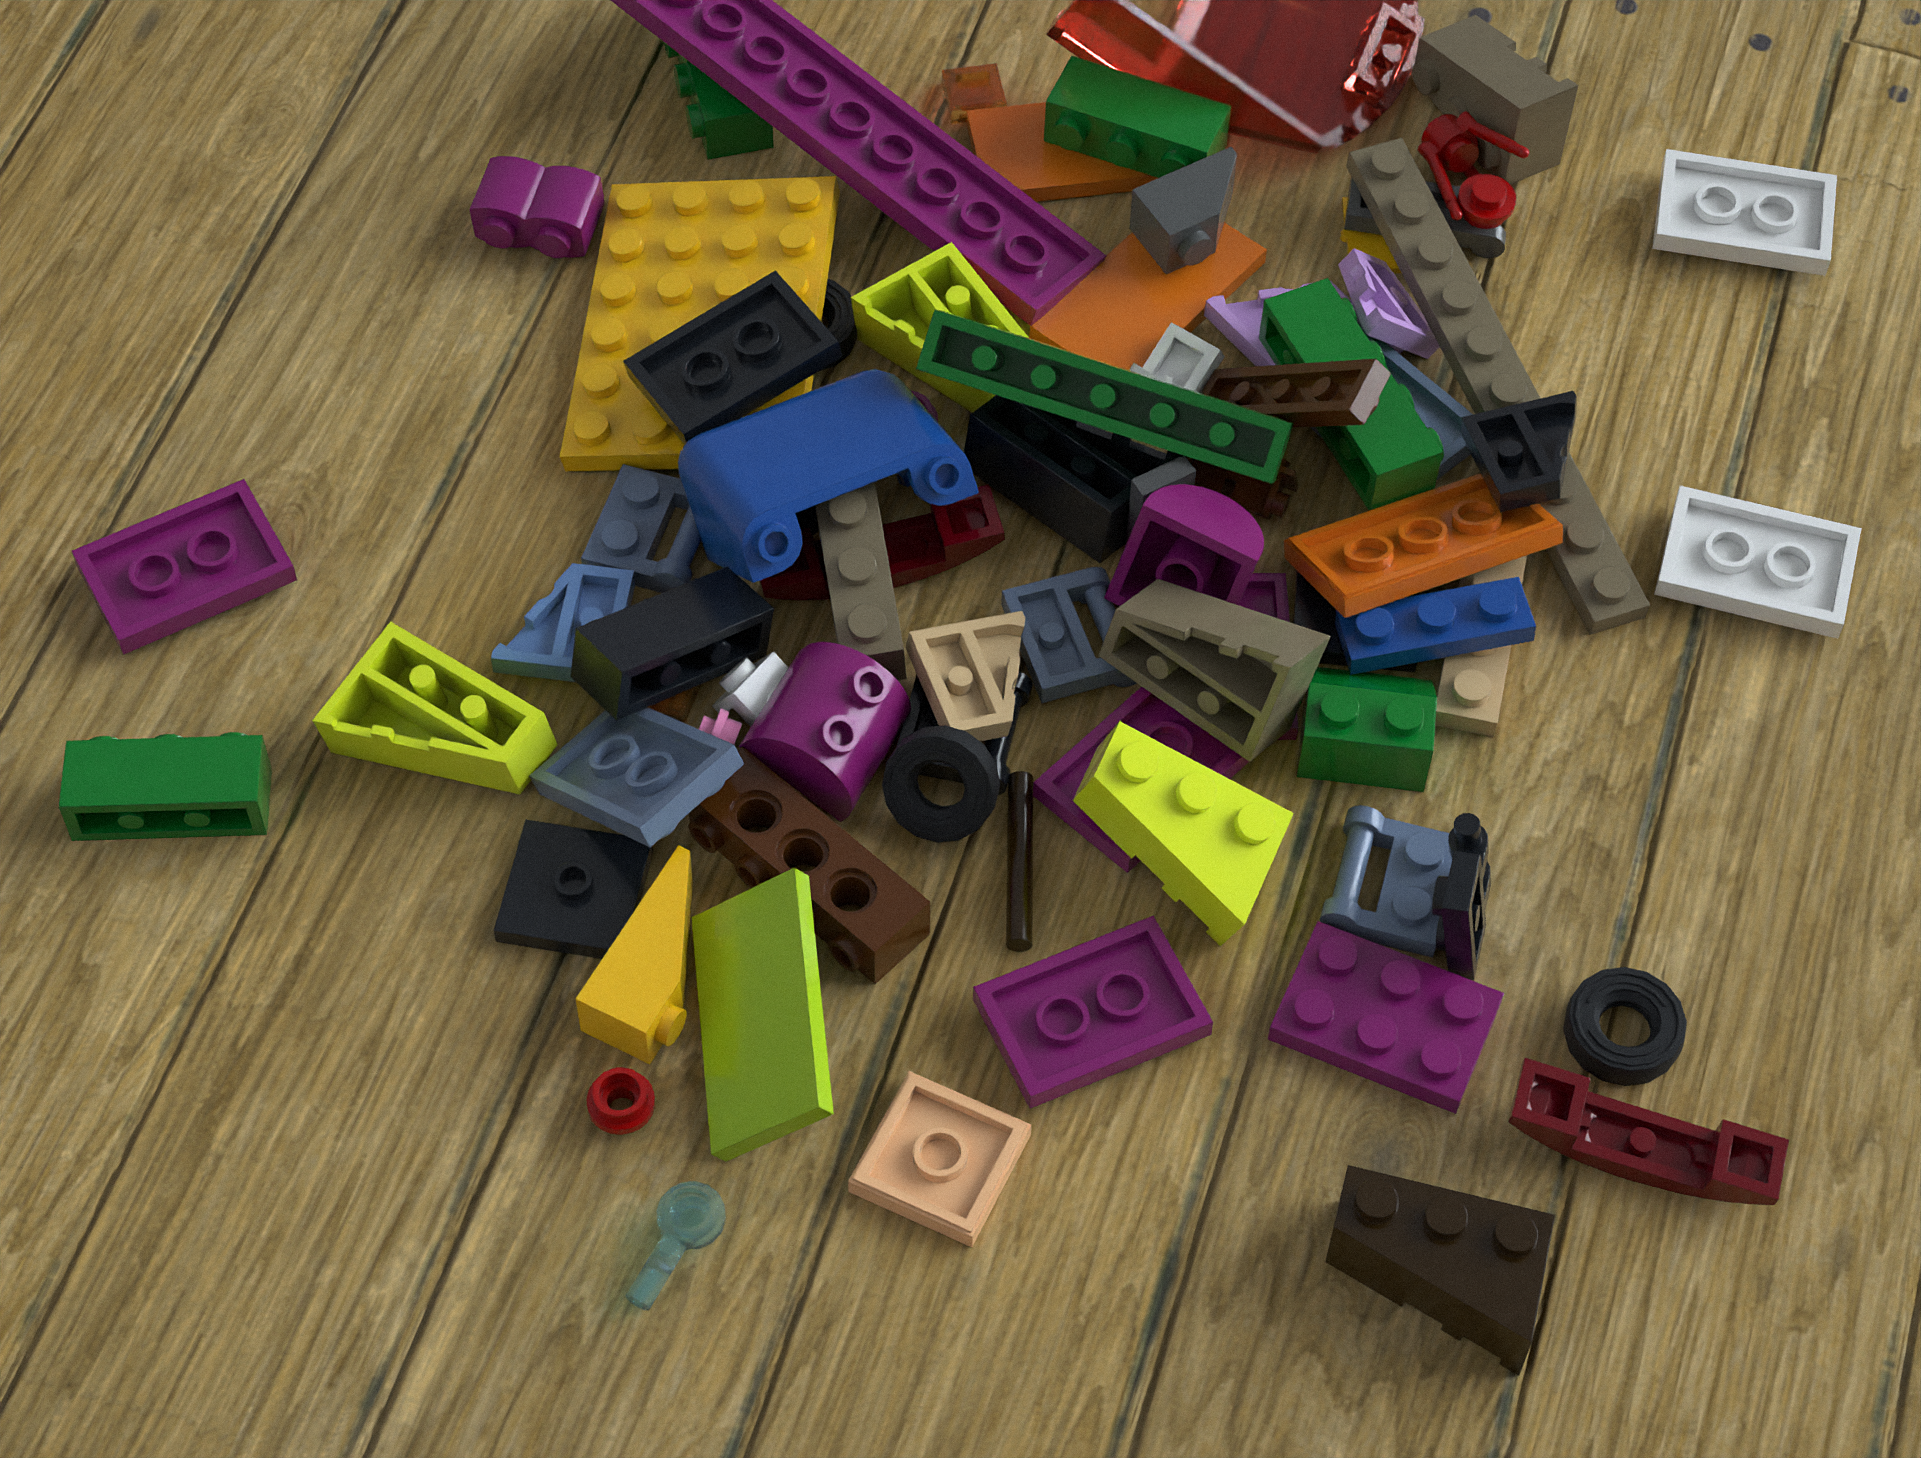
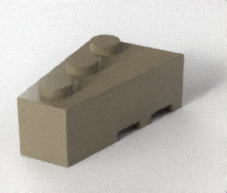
M1157 579L1115 610L1098 656L1250 762L1290 730L1331 636Z

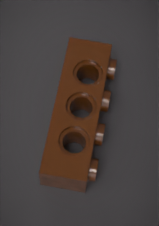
M742 746L737 751L744 765L725 781L723 787L717 793L704 799L689 813L690 823L688 828L692 837L707 852L715 853L718 851L734 865L740 879L750 889L798 865H811L815 867L810 871L803 872L809 876L815 934L827 943L830 953L843 968L850 972L859 970L876 984L930 935V901ZM755 826L768 828L763 832L747 831V829ZM845 904H857L863 908L850 912L843 911L838 907Z

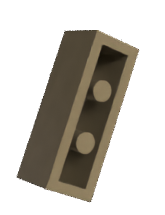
M875 482L815 505L837 644L850 647L867 655L881 664L897 680L907 679L904 647Z

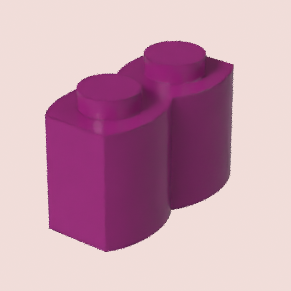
M497 156L490 158L469 211L475 237L493 247L523 248L531 246L552 258H575L586 255L603 211L605 200L601 177L592 172L570 166H550L545 168L527 159Z

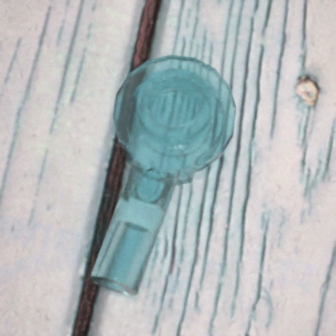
M697 1181L682 1182L671 1187L661 1197L656 1213L657 1225L662 1237L625 1296L635 1306L649 1311L685 1250L701 1249L713 1243L722 1233L726 1222L725 1205L719 1193L707 1184Z

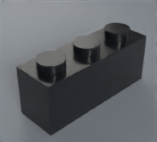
M728 566L576 628L570 677L617 721L724 675L746 657L751 662L767 656L774 608Z

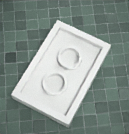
M1666 149L1661 167L1652 249L1826 276L1831 261L1837 175Z
M1679 486L1654 595L1838 639L1845 621L1862 528Z

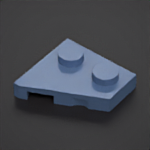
M572 563L554 583L552 593L543 599H539L524 616L525 626L507 646L499 643L492 651L491 662L493 672L575 682L570 676L576 628L631 606L635 589L634 570Z

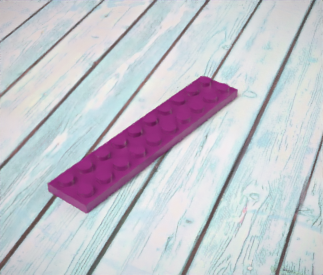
M610 0L930 249L936 251L952 242L1000 303L1028 325L1032 326L1105 260L1106 255L773 0Z

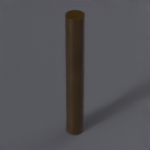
M1024 771L1011 773L1008 781L1006 947L1015 952H1024L1032 948L1034 778L1032 774Z

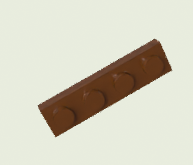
M1377 359L1214 369L1202 394L1294 423L1293 428L1365 425L1368 417L1377 408L1379 396L1391 373Z

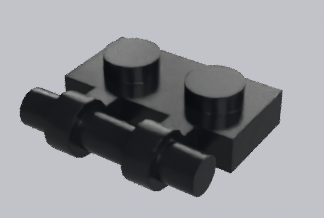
M1463 813L1455 818L1454 828L1448 836L1449 853L1452 857L1449 876L1438 875L1436 879L1432 913L1439 916L1436 932V949L1446 951L1447 970L1474 981L1486 928L1485 910L1491 887V870L1487 861L1489 853L1488 834L1480 825V820L1476 815Z

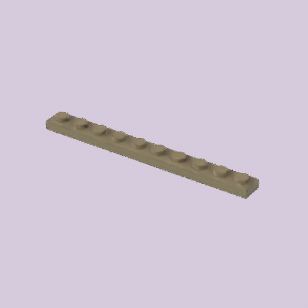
M1403 138L1349 152L1346 167L1474 413L1477 414L1540 399ZM1569 453L1560 498L1538 504L1563 524V543L1545 550L1589 635L1645 618L1650 608V603Z

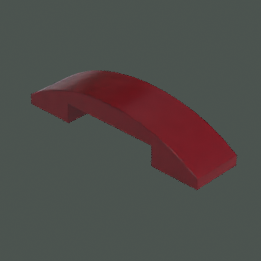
M989 484L977 487L979 493L955 503L942 506L930 504L931 513L882 524L893 588L952 569L990 550L1005 540V532ZM810 527L801 529L803 543L800 555L793 565L780 573L760 580L764 598L781 600L830 599L820 540H813Z
M1524 1058L1521 1063L1508 1122L1539 1143L1603 1172L1679 1194L1754 1205H1775L1779 1200L1789 1144L1788 1139L1724 1119L1716 1130H1711L1589 1092L1588 1088L1591 1079L1589 1077L1528 1058Z

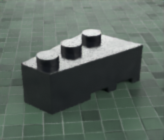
M995 395L970 414L964 453L976 477L989 484L993 489L1098 563H1102L1126 542L1132 479L1178 457L1184 456L1171 451L1163 453L1134 442L1131 438L1110 433L1100 428Z

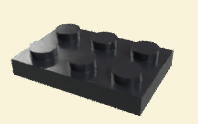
M775 270L627 358L623 363L628 377L685 445L687 441L698 434L744 417L843 356L838 340Z

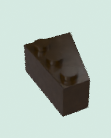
M1348 1165L1325 1262L1402 1307L1404 1303L1411 1305L1442 1324L1441 1330L1459 1341H1461L1462 1337L1469 1339L1501 1358V1366L1519 1375L1533 1340L1555 1215Z

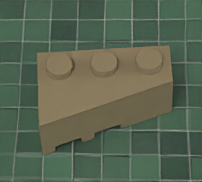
M1474 15L1419 37L1415 64L1412 68V77L1418 90L1423 95H1428L1442 114H1453L1459 117L1462 112L1467 111L1478 123L1529 149V156L1522 159L1475 136L1478 140L1479 155L1477 161L1480 166L1489 170L1493 175L1503 178L1511 185L1560 164L1579 85L1569 78L1560 82L1556 81L1545 73L1547 72V63L1538 57L1529 60L1524 59L1514 52L1516 51L1515 41L1477 15Z

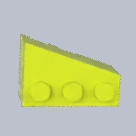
M952 242L851 297L854 321L857 328V339L970 412L977 410L993 398L995 394L916 369L934 309L946 311L1029 338Z
M391 621L312 720L331 753L519 795L531 781L529 775L548 759L558 745L544 712Z
M1121 721L1098 746L1073 798V802L1131 859L1136 855L1164 883L1161 889L1175 902L1180 899L1209 927L1206 933L1219 946L1224 944L1245 925L1294 814Z

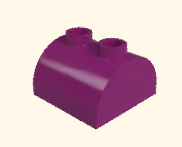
M1186 484L1169 485L1159 488L1150 494L1144 502L1104 598L1121 606L1151 583L1160 579L1239 605L1264 549V537L1261 528L1252 515L1241 505L1216 491Z
M811 643L798 652L739 747L743 746L784 781L842 822L851 814L899 735L902 725L911 711V703L899 681L872 658L855 649L837 643Z

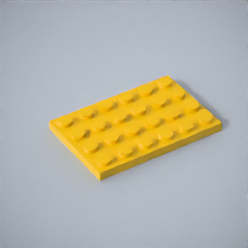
M836 176L612 184L560 451V459L565 472L620 470L623 464L644 470L679 469L678 459L684 443L628 377L623 361L776 270L822 322L840 197ZM814 374L747 415L812 391Z

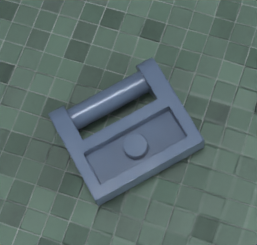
M623 464L581 557L582 564L634 570L635 586L660 593L691 581L693 574L689 567L701 538L681 479ZM675 507L687 510L667 558L661 559L659 562L652 561Z
M1090 567L1002 590L1001 605L1004 613L1022 611L1025 616L1020 652L1041 703L1112 684L1117 687H1129L1137 684L1101 657H1095L1072 603L1079 601L1082 604H1087L1101 639L1104 642L1116 609L1113 602L1104 598L1111 581L1106 570L1102 567Z
M1359 805L1349 808L1343 826L1347 840L1333 895L1323 903L1320 922L1379 945L1433 958L1439 916L1432 913L1433 894L1438 875L1449 876L1452 857L1449 853V833L1385 818L1381 812L1369 806ZM1372 845L1391 850L1376 912L1361 909L1358 905Z

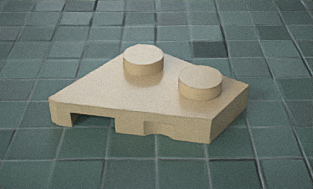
M1022 611L909 632L905 648L939 726L946 725L966 731L979 741L1008 736L1013 721L1016 697L1014 691L1019 673L1021 636L1025 625V616Z

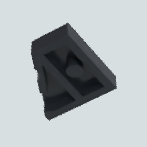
M1574 391L1461 417L1462 438L1500 513L1560 498L1577 413V396Z

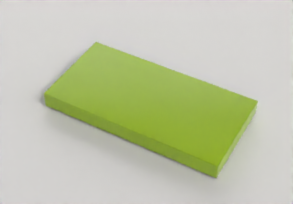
M792 868L691 917L711 1155L726 1162L834 1114L809 876L796 868Z

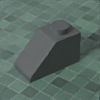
M1232 147L1132 190L1129 229L1165 274H1169L1186 265H1196L1216 252L1233 194L1237 153Z

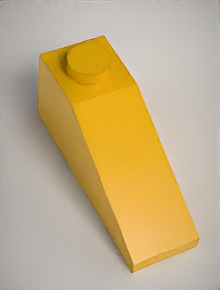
M680 845L677 846L576 997L580 1030L649 1065L662 1045L669 1047L677 1040L687 1017L684 1002L693 877L690 850Z

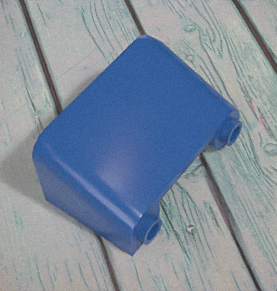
M877 369L856 373L698 434L687 441L678 459L679 475L707 559L723 568L728 566L735 574L752 583L780 573L793 565L800 555L803 543L801 529L795 513L893 474H896L899 484L906 487L911 486L914 493L923 501L938 506L952 504L979 493L970 462L965 453L902 380L894 374Z

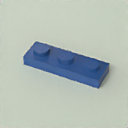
M1519 577L1405 597L1344 618L1336 610L1335 627L1350 675L1534 641L1536 624Z

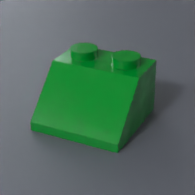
M1317 667L1303 701L1297 777L1424 792L1434 751L1437 695L1433 681L1366 672L1350 675L1349 670Z

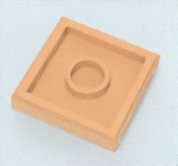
M909 1071L848 1180V1192L967 1246L973 1247L1031 1136V1124Z

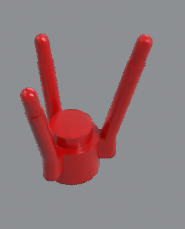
M1467 111L1462 112L1459 117L1453 114H1443L1435 118L1424 130L1421 138L1422 143L1417 149L1419 154L1427 161L1445 205L1455 221L1461 220L1463 213L1445 170L1457 173L1462 172L1467 179L1480 174L1473 166L1479 155L1478 140L1475 136L1522 159L1527 158L1530 153L1528 148L1518 144L1516 141L1478 123Z

